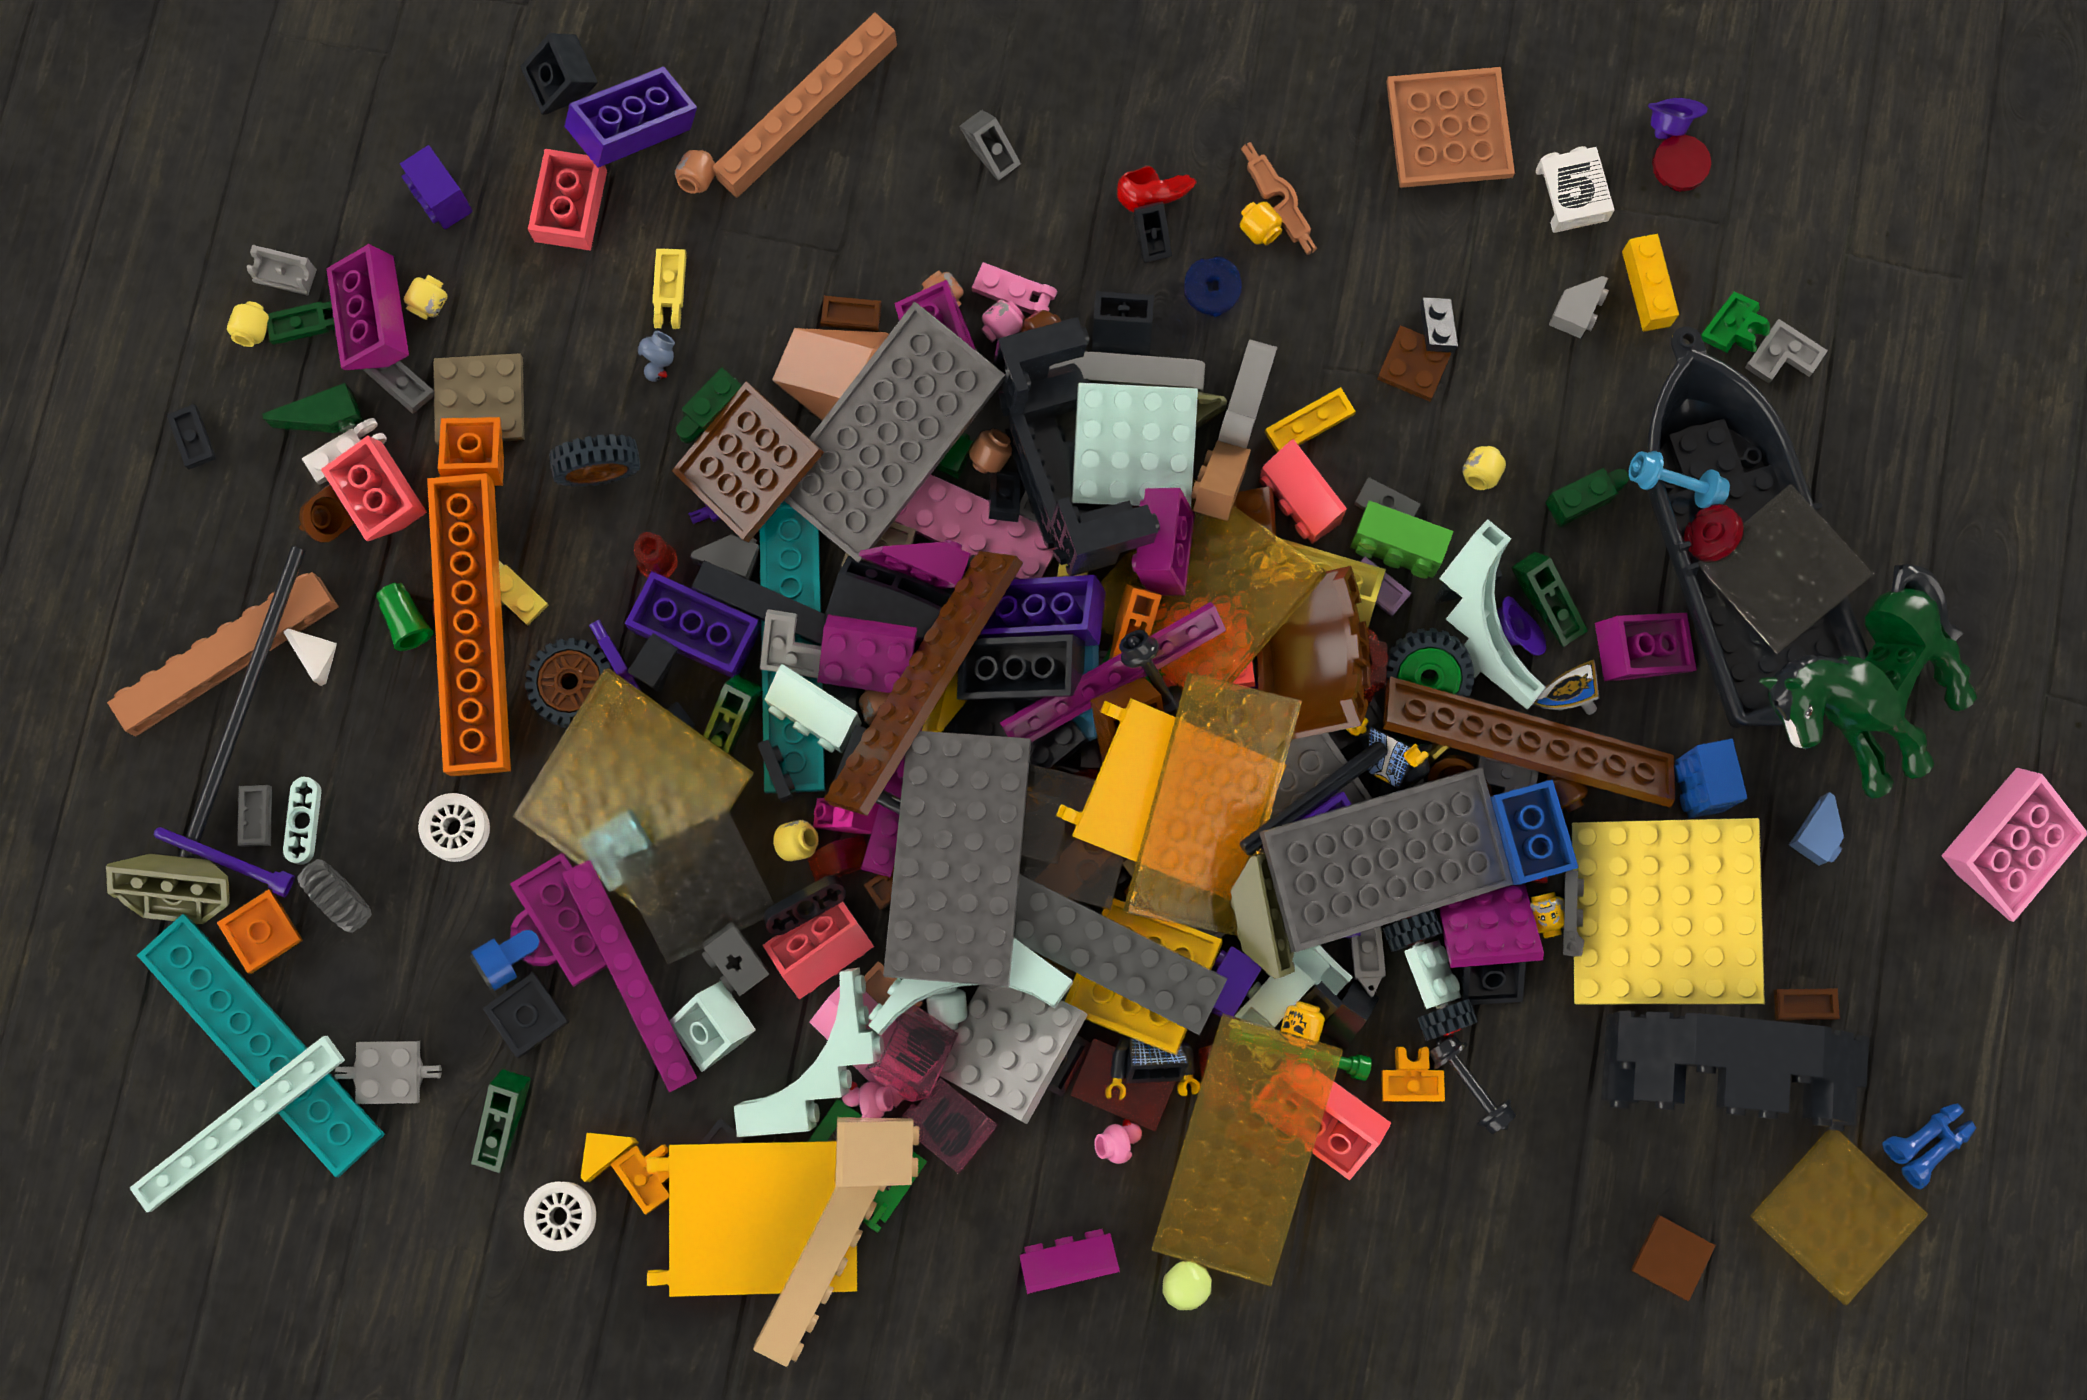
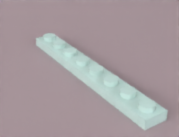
M328 1036L321 1037L132 1185L130 1190L147 1213L152 1212L339 1066L345 1059Z

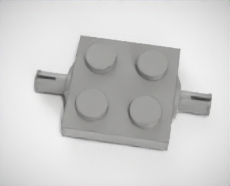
M420 1041L356 1042V1061L354 1067L337 1066L335 1072H347V1074H335V1079H353L356 1086V1104L419 1103L420 1085L423 1078H441L442 1072L429 1071H441L442 1068L441 1065L423 1066L420 1057Z

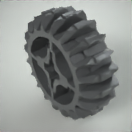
M316 859L309 863L298 875V882L304 889V892L332 922H335L344 931L353 933L367 923V920L371 917V909L365 900L345 878L325 861Z

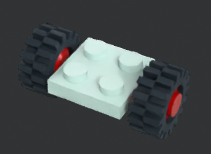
M1435 910L1410 916L1383 928L1391 952L1413 945V948L1405 950L1404 953L1425 1007L1429 1009L1436 1006V1009H1439L1417 1018L1425 1040L1428 1041L1442 1035L1446 1036L1460 1031L1461 1028L1477 1023L1478 1020L1469 999L1447 1006V1002L1461 998V995L1459 993L1460 985L1458 979L1452 974L1448 964L1449 958L1446 949L1441 946L1439 940L1427 944L1422 942L1443 933Z

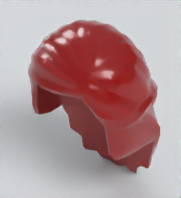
M1144 166L1136 171L1126 172L1119 179L1117 196L1126 209L1134 212V209L1137 207L1162 201L1164 204L1175 201L1186 195L1197 182L1187 174L1160 180L1156 171L1151 166Z

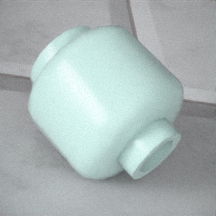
M953 988L941 991L926 998L929 1021L934 1025H939L943 1031L959 1028L958 1023L965 1021L968 1017L966 994L961 989Z

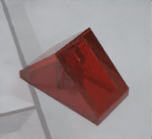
M858 836L831 842L815 851L811 857H808L807 859L815 882L828 875L840 877L861 869L867 850L864 837Z

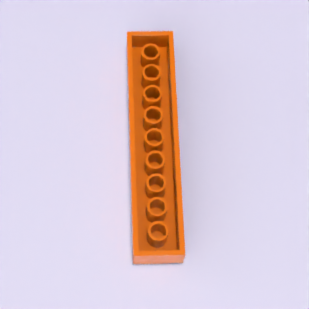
M487 473L427 478L443 773L452 777L511 771L494 481Z

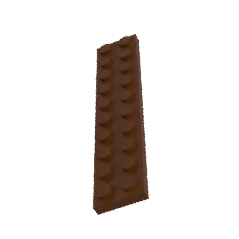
M979 551L971 560L968 570L956 584L953 594L941 608L938 618L926 632L918 650L909 659V666L906 667L901 677L894 683L891 693L879 707L876 717L869 728L864 731L861 741L854 752L847 758L846 765L837 779L831 784L829 792L824 798L831 806L866 816L869 814L1023 565V562L1017 556Z
M1391 676L1386 683L1383 729L1669 808L1675 801L1674 755Z

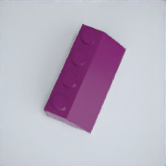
M368 244L326 268L341 369L384 368L409 356L394 256Z

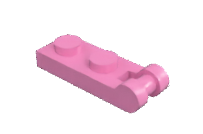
M984 262L972 286V292L996 301L1003 300L1009 302L1011 300L1020 310L1030 314H1035L1040 310L1049 311L1048 305L1051 300L1055 299L1057 290L1052 286L1036 283ZM1033 294L1039 296L1038 302L1030 301Z

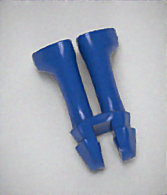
M1958 1103L1941 1108L1940 1113L1932 1115L1930 1121L1913 1135L1907 1138L1892 1136L1882 1142L1884 1151L1893 1161L1899 1164H1906L1901 1169L1902 1174L1913 1187L1917 1189L1924 1188L1930 1182L1931 1172L1935 1166L1954 1149H1960L1962 1143H1967L1975 1132L1976 1126L1972 1120L1960 1125L1954 1131H1951L1947 1126L1964 1112V1109ZM1936 1136H1938L1941 1139V1141H1939L1933 1148L1927 1151L1924 1155L1909 1162L1925 1145H1927Z

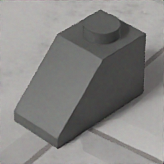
M980 110L959 126L972 150L997 180H1000L1021 164L996 117Z
M728 535L694 550L690 557L696 565L702 566L705 560L751 580L760 558V546L756 544L757 540L754 538L748 543L740 537Z

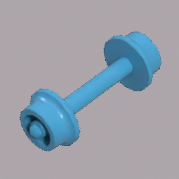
M1657 451L1649 453L1638 452L1630 463V480L1638 483L1639 487L1644 490L1652 489L1658 480L1695 491V503L1703 509L1711 505L1724 504L1729 495V481L1721 477L1718 471L1707 470L1699 480L1664 469L1663 456Z

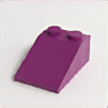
M947 279L894 303L899 321L911 305L916 302L975 350L972 338Z
M945 540V542L876 547L860 550L859 556L882 567L917 578L939 589L955 587L962 579L971 553L962 550L961 544L952 540Z
M1687 613L1623 615L1595 623L1604 681L1631 680L1696 671Z

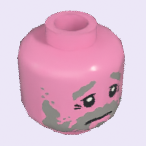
M999 300L982 315V322L985 326L981 330L993 342L996 339L998 340V338L1019 333L1022 330V320L1025 316L1011 300L1009 302Z

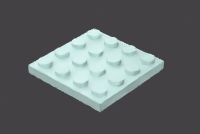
M1078 383L1072 502L1115 505L1130 500L1131 505L1139 506L1140 501L1144 500L1145 488H1181L1191 507L1198 389Z

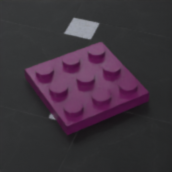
M1525 884L1506 886L1437 908L1451 968L1543 960L1544 951Z

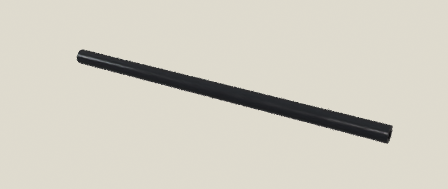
M291 546L186 833V838L200 843L305 556L306 550ZM181 849L178 856L194 858L195 854Z

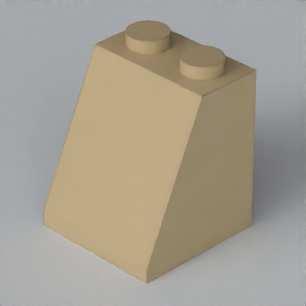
M837 1117L836 1187L912 1185V1177H918V1158H912L913 1145H919V1126H913V1119Z

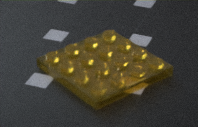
M1828 1130L1750 1217L1843 1305H1848L1925 1219L1928 1213L1840 1131Z

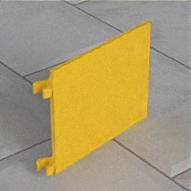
M1130 698L1127 707L1124 709L1104 701L1100 712L1120 722L1083 811L1079 812L1061 804L1056 816L1076 825L1072 835L1075 838L1230 900L1232 896L1231 889L1240 876L1249 856L1241 849L1240 842L1261 827L1287 765Z
M836 1141L669 1145L668 1157H648L647 1172H669V1270H648L647 1286L668 1284L669 1297L781 1294L836 1187ZM857 1245L855 1248L849 1246L844 1255L848 1262L840 1276L834 1275L829 1285L833 1287L832 1292L857 1291Z

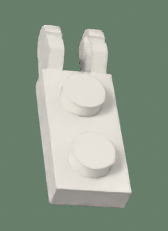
M375 419L364 420L354 429L346 431L302 458L319 485L327 481L321 469L361 441V437L373 431L378 425ZM384 433L372 436V438L381 441L383 444L387 440Z

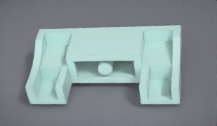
M1320 945L1294 952L1292 962L1295 964V972L1277 979L1269 975V979L1263 985L1257 982L1246 994L1250 998L1249 1001L1230 1020L1226 1027L1230 1031L1239 1030L1288 1043L1274 1029L1284 1018L1287 1007L1295 1005L1296 1001H1299L1312 986L1316 987L1321 981L1337 996L1353 977ZM1246 1045L1269 1068H1272L1283 1055Z

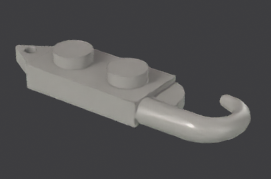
M1381 926L1362 931L1361 936L1350 938L1354 979L1359 980L1370 997L1374 996L1382 977L1386 976ZM1373 986L1374 990L1370 991L1368 987Z

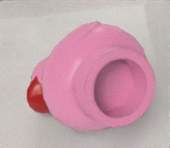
M852 1081L849 1093L842 1096L845 1105L849 1107L860 1105L863 1114L862 1118H882L885 1112L893 1109L894 1105L893 1094L890 1088L887 1086L880 1087L875 1082H866L858 1088V1085Z
M1128 1119L1123 1121L1122 1126L1119 1124L1108 1126L1102 1134H1098L1095 1138V1150L1098 1157L1101 1159L1108 1158V1160L1115 1164L1127 1162L1132 1157L1130 1144H1134L1141 1139L1142 1130L1140 1126L1130 1122Z

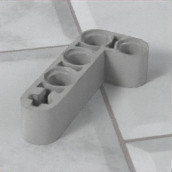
M1249 339L1218 441L1247 448L1277 347Z

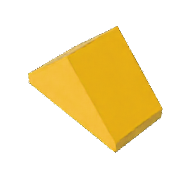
M587 1133L581 1178L584 1182H591L611 1166L610 1164L639 1142L632 1137Z

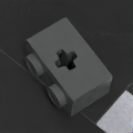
M733 922L703 942L705 952L702 953V956L712 969L715 966L719 968L723 974L720 980L730 993L735 990L741 996L769 975L767 967ZM730 954L735 958L740 956L738 958V966L735 967L732 963L727 965Z

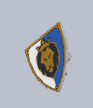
M1591 660L1554 679L1546 686L1533 705L1559 711L1581 705L1586 714H1593L1597 710L1593 701L1599 699L1595 661Z

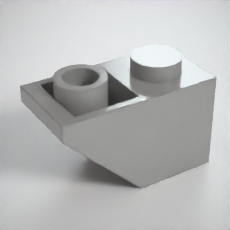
M1601 276L1566 289L1559 299L1549 325L1578 338L1582 337L1585 330L1591 331L1598 315L1593 313L1596 305L1602 306L1609 291L1604 288L1608 278Z

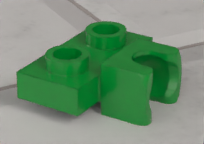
M1734 291L1701 334L1703 342L1726 353L1735 342L1741 348L1750 352H1756L1757 346L1755 345L1756 338L1754 334L1769 335L1770 323L1767 318L1756 314L1760 309L1759 302Z

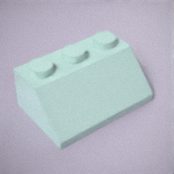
M781 664L765 697L767 705L770 706L768 711L780 720L787 717L793 721L794 725L792 727L801 734L808 736L811 733L819 738L817 743L832 753L836 749L842 753L849 743L855 725L861 726L862 724L858 713L785 665Z

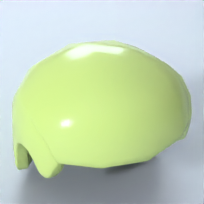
M1182 1261L1173 1266L1164 1276L1163 1295L1168 1304L1176 1309L1193 1310L1201 1306L1211 1294L1212 1279L1206 1268L1195 1261Z

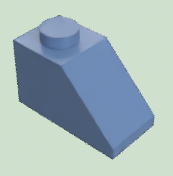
M1829 792L1820 797L1789 843V846L1818 866L1828 861L1832 863L1842 850L1839 845L1844 839L1836 799L1832 793Z

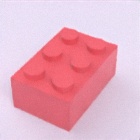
M551 149L544 150L528 225V231L534 242L591 251L607 175L605 165L597 168L588 155Z

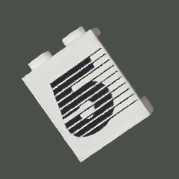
M1581 146L1571 150L1570 153L1560 155L1558 152L1545 155L1540 160L1536 168V174H1544L1555 213L1550 222L1553 233L1609 221L1614 212V206L1597 147L1587 149V147Z

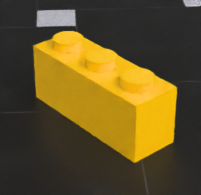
M1658 234L1629 239L1622 253L1642 331L1670 327L1679 316L1659 236Z

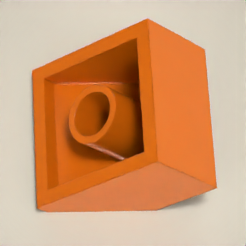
M500 417L441 418L438 456L440 477L487 473L494 481L495 486H503L504 454Z

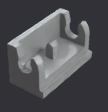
M252 245L250 253L254 257V265H247V271L252 276L254 283L306 296L309 295L317 269L308 258Z

